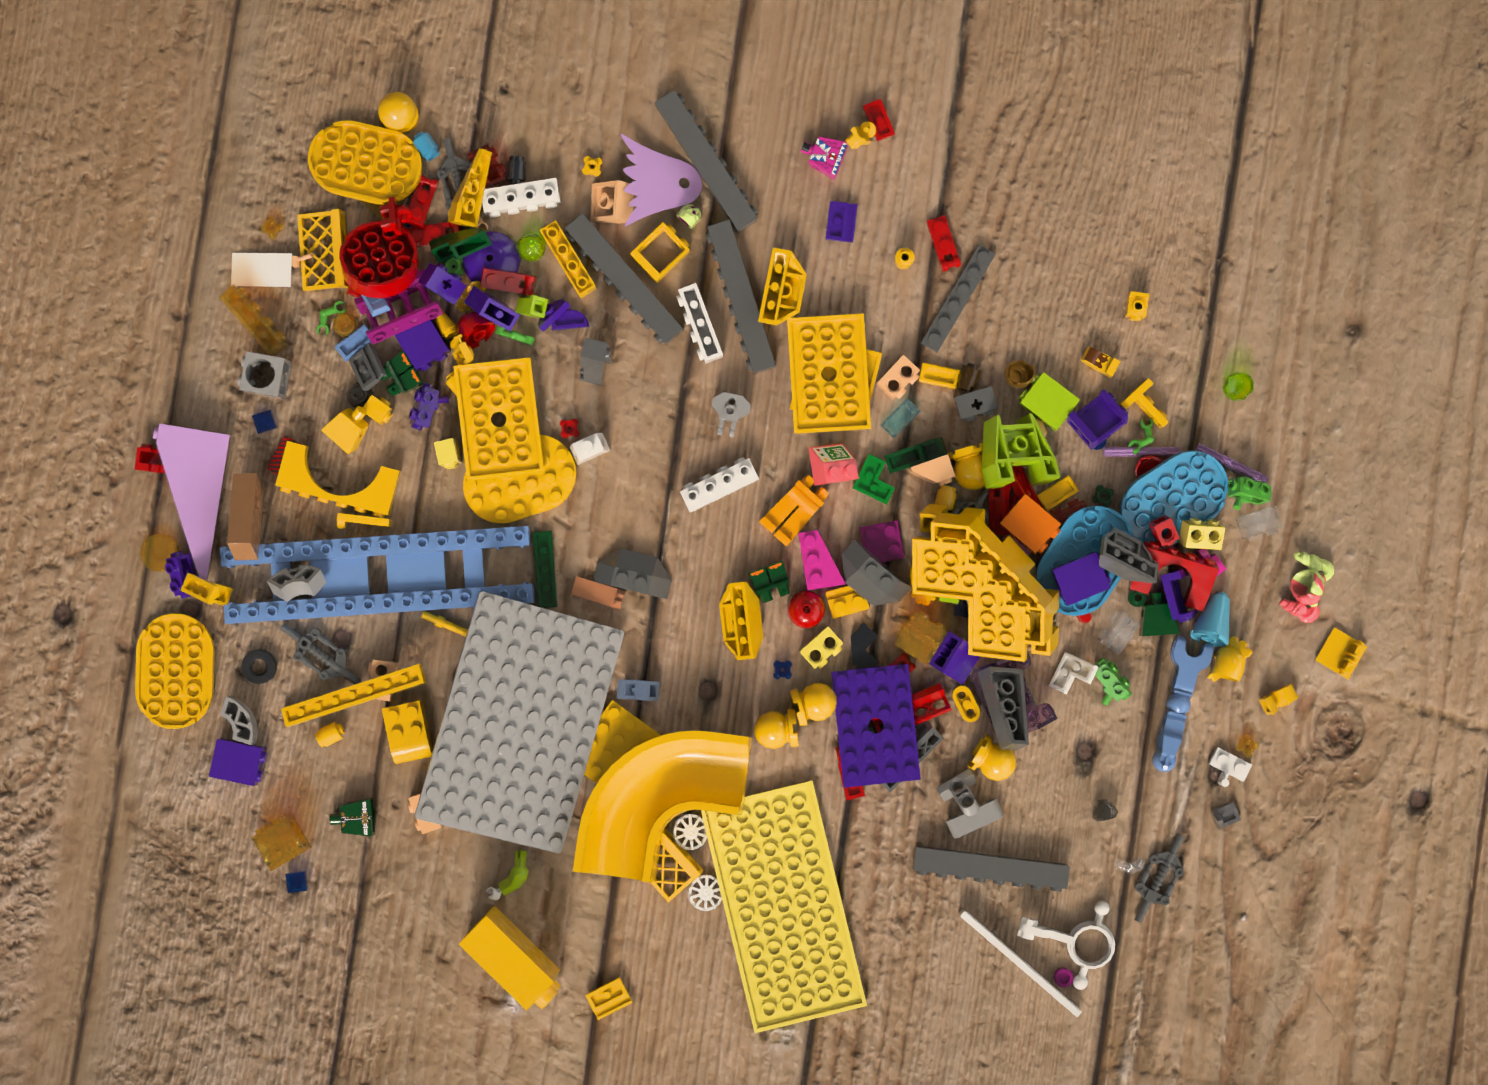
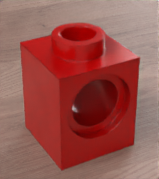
M1163 515L1148 523L1155 541L1160 546L1169 547L1176 540L1180 539L1169 516ZM1167 528V534L1162 537V531Z

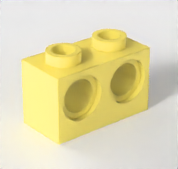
M451 438L434 442L440 466L448 470L457 468L458 464L462 463L457 440Z
M1190 518L1189 521L1182 520L1179 543L1185 548L1222 550L1225 527L1218 520L1208 519L1207 522L1197 518Z
M827 626L799 652L814 669L817 667L821 669L829 662L827 658L831 654L836 656L843 649L841 645L844 643ZM827 637H832L835 640V645L832 648H827L824 645ZM813 650H818L821 653V657L817 661H813L810 658V653Z

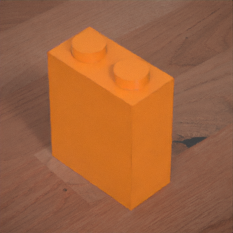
M1026 494L1000 522L1002 528L1034 555L1038 552L1042 554L1048 547L1046 542L1050 538L1055 539L1061 532L1059 529L1061 523Z

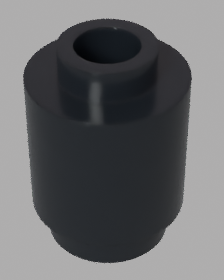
M510 156L509 161H507L506 180L510 181L512 185L520 184L526 180V162H524V157Z

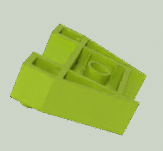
M1032 413L1017 420V424L1002 425L1000 415L984 422L982 474L986 489L1002 488L1014 482L1012 466L1027 465L1032 485H1044L1061 478L1056 458Z

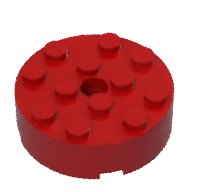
M381 221L368 222L349 232L343 245L340 246L339 259L343 277L350 288L363 296L371 298L395 296L406 290L414 282L418 274L419 258L417 246L412 235L403 227L402 235L397 236L394 231L385 233L381 227Z

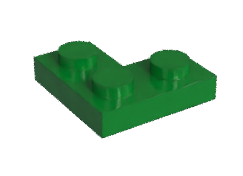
M868 454L858 475L859 479H856L852 489L887 505L895 487L878 479L886 462Z

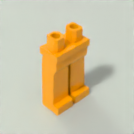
M807 475L801 481L798 480L795 486L759 521L768 531L773 533L798 506L799 508L774 534L786 547L819 507L821 508L824 504L823 501L829 494L823 487L815 494L809 490L814 484V480L810 475Z

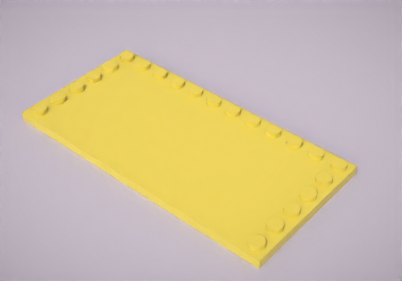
M810 780L745 796L742 815L701 810L754 1032L758 1033L867 1006L813 781Z

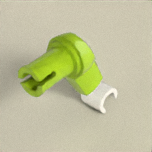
M518 850L515 851L514 867L511 869L509 876L498 883V889L489 887L486 890V893L492 894L488 897L489 899L496 901L500 898L501 893L505 896L523 885L529 872L526 868V851L520 850V853Z

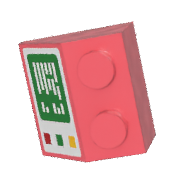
M843 443L808 448L814 486L859 479L856 459Z

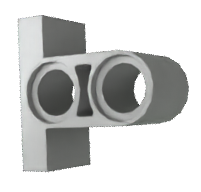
M970 769L936 788L944 802L954 797L965 815L973 816L978 812L979 805L969 789L970 786L977 783ZM972 802L971 805L965 806L967 803Z

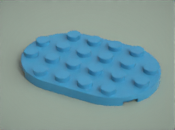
M1188 450L1176 453L1138 477L1129 485L1121 500L1120 514L1131 526L1134 538L1142 543L1144 541L1148 543L1149 541L1156 542L1148 523L1163 515H1167L1172 519L1180 536L1182 520L1189 521L1190 518H1197L1207 522L1208 519H1214L1225 505L1228 491L1227 474L1214 457L1204 452ZM1167 528L1162 531V537L1167 534Z
M1090 506L1074 512L1062 524L1061 532L1051 541L1039 560L1036 569V580L1044 589L1058 590L1050 569L1092 552H1096L1099 555L1102 537L1112 528H1117L1134 537L1131 526L1121 514L1107 507ZM1103 568L1104 572H1108L1112 583L1109 584L1111 588L1069 606L1064 605L1059 592V609L1057 612L1078 616L1095 611L1105 603L1121 577Z

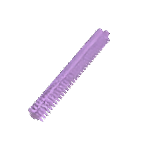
M1200 443L1195 451L1204 452L1214 457L1220 464L1222 463V466L1224 465L1228 469L1231 468L1233 469L1232 471H1237L1241 475L1244 474L1243 476H1248V478L1250 477L1254 481L1266 483L1268 476L1260 472L1258 473V471L1238 463L1236 460L1234 461V459L1232 460V458L1230 459V457L1228 458V456L1226 457L1217 451L1215 452V450Z
M1103 447V457L1105 455L1106 457L1107 455L1108 457H1112V455L1113 457L1114 455L1115 457H1119V455L1120 457H1124V455L1125 457L1126 455L1127 457H1131V455L1132 457H1136V455L1137 457L1138 455L1139 457H1143V455H1156V457L1157 455L1158 457L1160 455L1161 457L1162 455L1163 457H1167V455L1169 457L1170 455L1171 457L1180 452V447H1142L1139 453L1133 454V451L1138 447Z

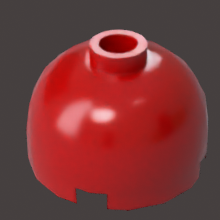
M477 312L463 314L456 328L457 336L462 335V343L465 342L472 349L479 347L478 343L482 339H485V342L489 340L495 331L494 323Z
M800 591L790 598L787 605V614L790 621L796 626L812 628L822 621L825 614V604L817 593Z

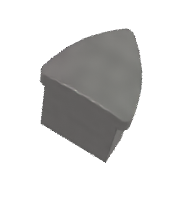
M1234 802L1218 808H1210L1213 821L1219 830L1241 820Z

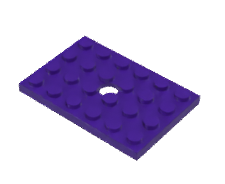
M908 664L831 672L833 691L837 697L835 712L844 788L921 780ZM879 718L882 720L884 727L880 733H872L869 730L868 724L871 719Z

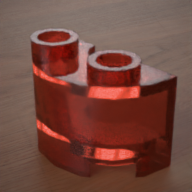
M488 144L480 147L492 152L485 188L505 179L504 175L507 174L503 164H498L495 158L498 154L494 146L489 147ZM478 149L467 154L471 162L473 161Z

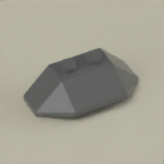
M1112 528L1102 537L1099 559L1100 567L1125 580L1157 583L1159 565L1155 560L1153 561L1150 552L1140 540L1117 528Z
M853 539L842 552L844 582L873 606L900 602L912 589L908 582L856 539Z
M621 548L597 562L593 578L595 582L664 599L668 598L672 582L658 557Z

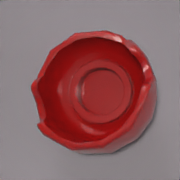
M1146 455L1138 459L1134 467L1136 479L1160 464L1161 460L1152 455Z

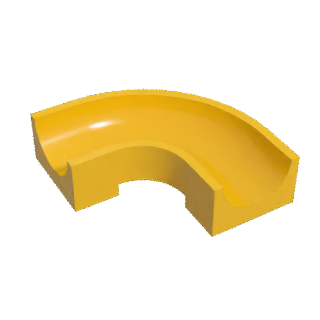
M680 731L650 739L625 753L604 773L586 803L579 826L572 872L609 875L649 883L655 882L661 845L660 838L665 827L674 817L689 810H705L742 815L753 739L745 736L708 731Z

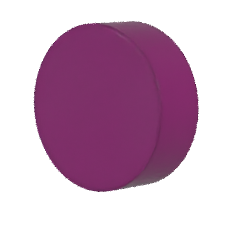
M1065 967L1058 968L1053 976L1055 983L1062 988L1069 987L1074 979L1072 972Z

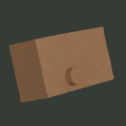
M257 473L233 474L227 544L235 560H258L264 490Z

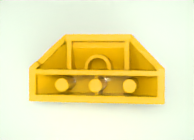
M772 249L758 322L779 325L800 313L807 274L790 250Z
M747 582L730 583L727 585V589L719 603L723 642L737 660L755 659L764 638L759 598Z

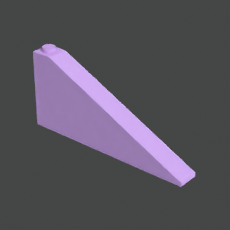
M158 424V427H154L153 439H156L158 453L197 576L207 580L230 435Z

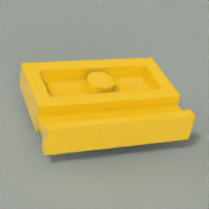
M461 334L455 336L448 347L453 349L452 355L457 365L471 364L474 359L472 348L467 346L465 342L462 343Z
M850 586L825 592L832 619L870 609L868 601Z
M620 977L585 994L597 1020L632 1003V999Z

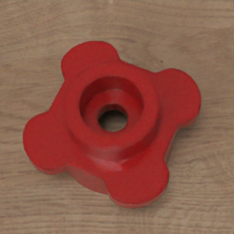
M563 419L560 421L561 436L563 438L579 436L580 432L577 429L578 420L566 421Z

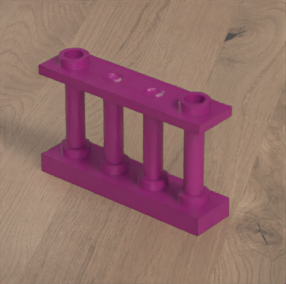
M425 269L418 271L416 279L406 290L395 296L385 298L390 307V311L386 312L389 322L380 326L376 316L372 317L362 296L354 299L362 315L367 314L372 329L366 331V334L372 344L382 342L384 339L443 314L438 302L432 303L427 288L418 283ZM419 291L425 306L414 310L409 295ZM402 298L407 314L396 318L391 302Z

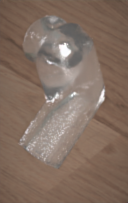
M1136 857L1134 862L1131 863L1118 860L1115 868L1129 874H1134L1143 870L1145 860L1142 857Z

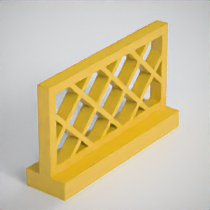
M333 209L326 212L297 215L300 256L312 253L313 257L317 259L312 268L307 266L306 260L301 261L303 291L348 288V284L342 274L339 259L340 246L343 245L347 236L345 211ZM325 216H330L331 223L325 228L320 222ZM310 218L315 223L307 230L304 228L303 219ZM317 225L324 230L318 239L311 234ZM327 234L332 237V243L328 248L321 242ZM309 236L316 241L310 250L305 246V240ZM319 244L326 249L320 258L313 253ZM328 253L334 258L330 266L323 262ZM320 263L327 268L321 277L314 272ZM330 272L335 275V284H328L324 280ZM311 274L319 279L314 286H308V278Z
M665 828L660 838V843L663 846V853H659V856H662V866H657L658 870H662V880L656 879L655 882L650 883L669 903L693 880L698 878L702 874L703 869L685 849L680 848L675 843L672 834ZM665 857H673L676 860V866L665 867ZM665 870L675 871V881L664 880ZM678 871H685L690 878L687 881H678ZM664 883L675 884V891L670 896L664 890Z

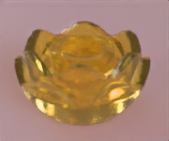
M341 313L333 321L335 332L343 337L352 334L357 327V321L350 313Z

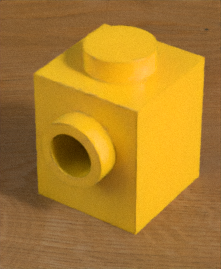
M371 395L363 406L367 412L366 415L381 425L384 422L388 423L393 416L391 413L393 409L389 407L391 403L383 397L379 400Z

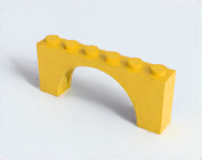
M287 441L275 486L280 487L279 491L291 494V490L299 492L298 496L310 498V495L318 497L317 501L328 503L331 500L336 502L335 506L347 508V505L354 506V511L366 513V510L373 511V516L384 518L385 515L390 516L401 471L381 466L374 481L364 490L352 495H334L322 489L313 479L307 461L309 447Z

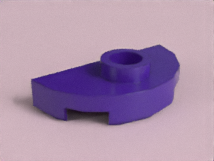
M564 299L548 304L545 317L539 318V328L544 332L571 305Z
M568 309L552 323L551 330L586 328L590 326L588 319L577 310Z

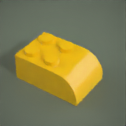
M423 700L382 708L389 747L395 764L432 756L433 747Z

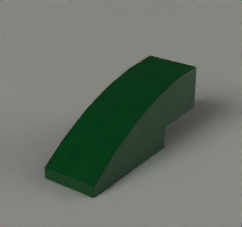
M475 228L441 236L429 241V245L437 262L443 263L453 257H456L457 260L492 245V242L484 228Z
M938 437L885 455L884 458L889 473L892 474L947 455L948 452L943 437Z

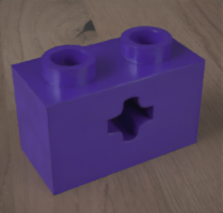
M429 263L418 283L455 305L467 285L461 282L462 278L457 274L452 273L450 275L447 273L448 269L440 263L437 265Z

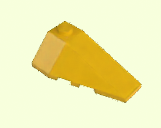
M481 148L478 149L451 202V207L448 211V222L477 228L492 152Z

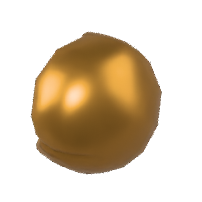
M1024 360L1012 361L1006 366L1004 376L1010 386L1025 388L1032 382L1035 376V369L1032 364L1029 365Z

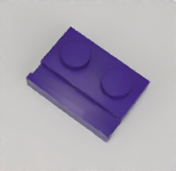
M830 201L825 240L853 243L858 204Z

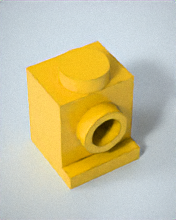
M1133 291L1127 294L1125 316L1130 317L1129 320L1141 321V319L1146 317L1150 294ZM1135 303L1141 305L1139 310L1135 308Z

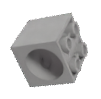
M246 351V356H243L241 361L243 372L238 378L239 390L251 394L285 399L292 362L285 358ZM263 363H271L270 366L275 371L273 382L265 388H258L253 379L256 368Z

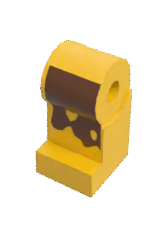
M1090 346L1086 348L1081 358L1084 364L1108 378L1114 375L1121 362Z

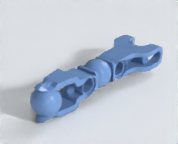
M1179 635L1175 637L1170 651V658L1176 667L1171 687L1172 694L1167 699L1166 706L1168 711H1165L1158 734L1157 751L1154 752L1152 757L1154 767L1161 772L1171 771L1176 765V754L1182 742L1187 717L1185 714L1191 707L1189 697H1192L1198 673L1210 665L1214 649L1212 644H1204L1198 656L1191 657L1185 651V638Z

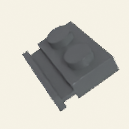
M367 344L365 349H361L349 359L357 380L364 391H368L381 381L380 379L383 376H387L375 348L371 344Z

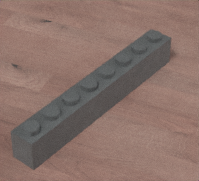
M673 90L657 100L655 107L737 233H740L757 222L756 216L758 212L753 205L749 206L746 199L748 197L743 189L739 190L736 183L738 182L732 173L728 174L726 171L727 165L722 157L718 158L715 154L717 150L711 141L707 142L704 137L706 132L702 126H697L694 122L696 117L691 109L687 110L683 105L686 102L680 93L676 94Z
M583 213L565 228L567 231L565 236L572 244L576 242L580 246L578 251L585 258L588 256L593 261L591 265L597 272L601 270L605 275L603 278L610 287L612 285L615 286L618 290L616 292L618 297L622 301L626 299L629 302L630 306L628 308L635 316L639 314L643 318L641 323L647 330L651 328L656 333L653 336L660 344L664 343L667 346L684 331L680 324Z
M730 220L707 226L708 232L705 235L708 244L712 243L714 248L711 254L714 262L718 261L720 267L717 269L719 279H724L725 287L722 288L725 298L729 297L731 305H728L731 316H735L737 320L734 326L737 335L741 334L743 339L740 345L743 353L747 352L749 358L746 360L748 370H753V374L776 368L763 324L758 322L759 311Z
M915 845L912 869L917 871L916 874L928 875V872L936 873L935 876L947 878V875H955V879L966 880V877H971L977 882H985V879L993 880L994 884L1004 885V882H1012V886L1023 887L1024 884H1029L1034 889H1043V886L1050 887L1052 891L1062 892V889H1067L1070 866L1064 863Z

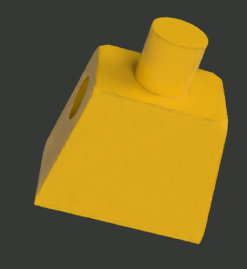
M357 406L354 411L351 408H347L340 412L321 431L349 455L358 449L369 427L368 423L363 420L367 412L361 406Z

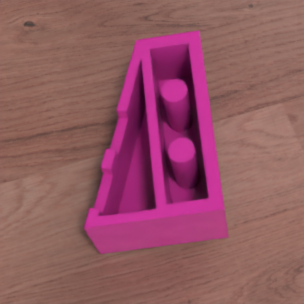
M818 530L798 533L807 590L844 585L845 582Z

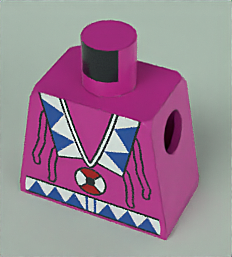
M818 137L815 145L804 141L801 152L811 156L808 163L809 166L835 180L848 148V143Z

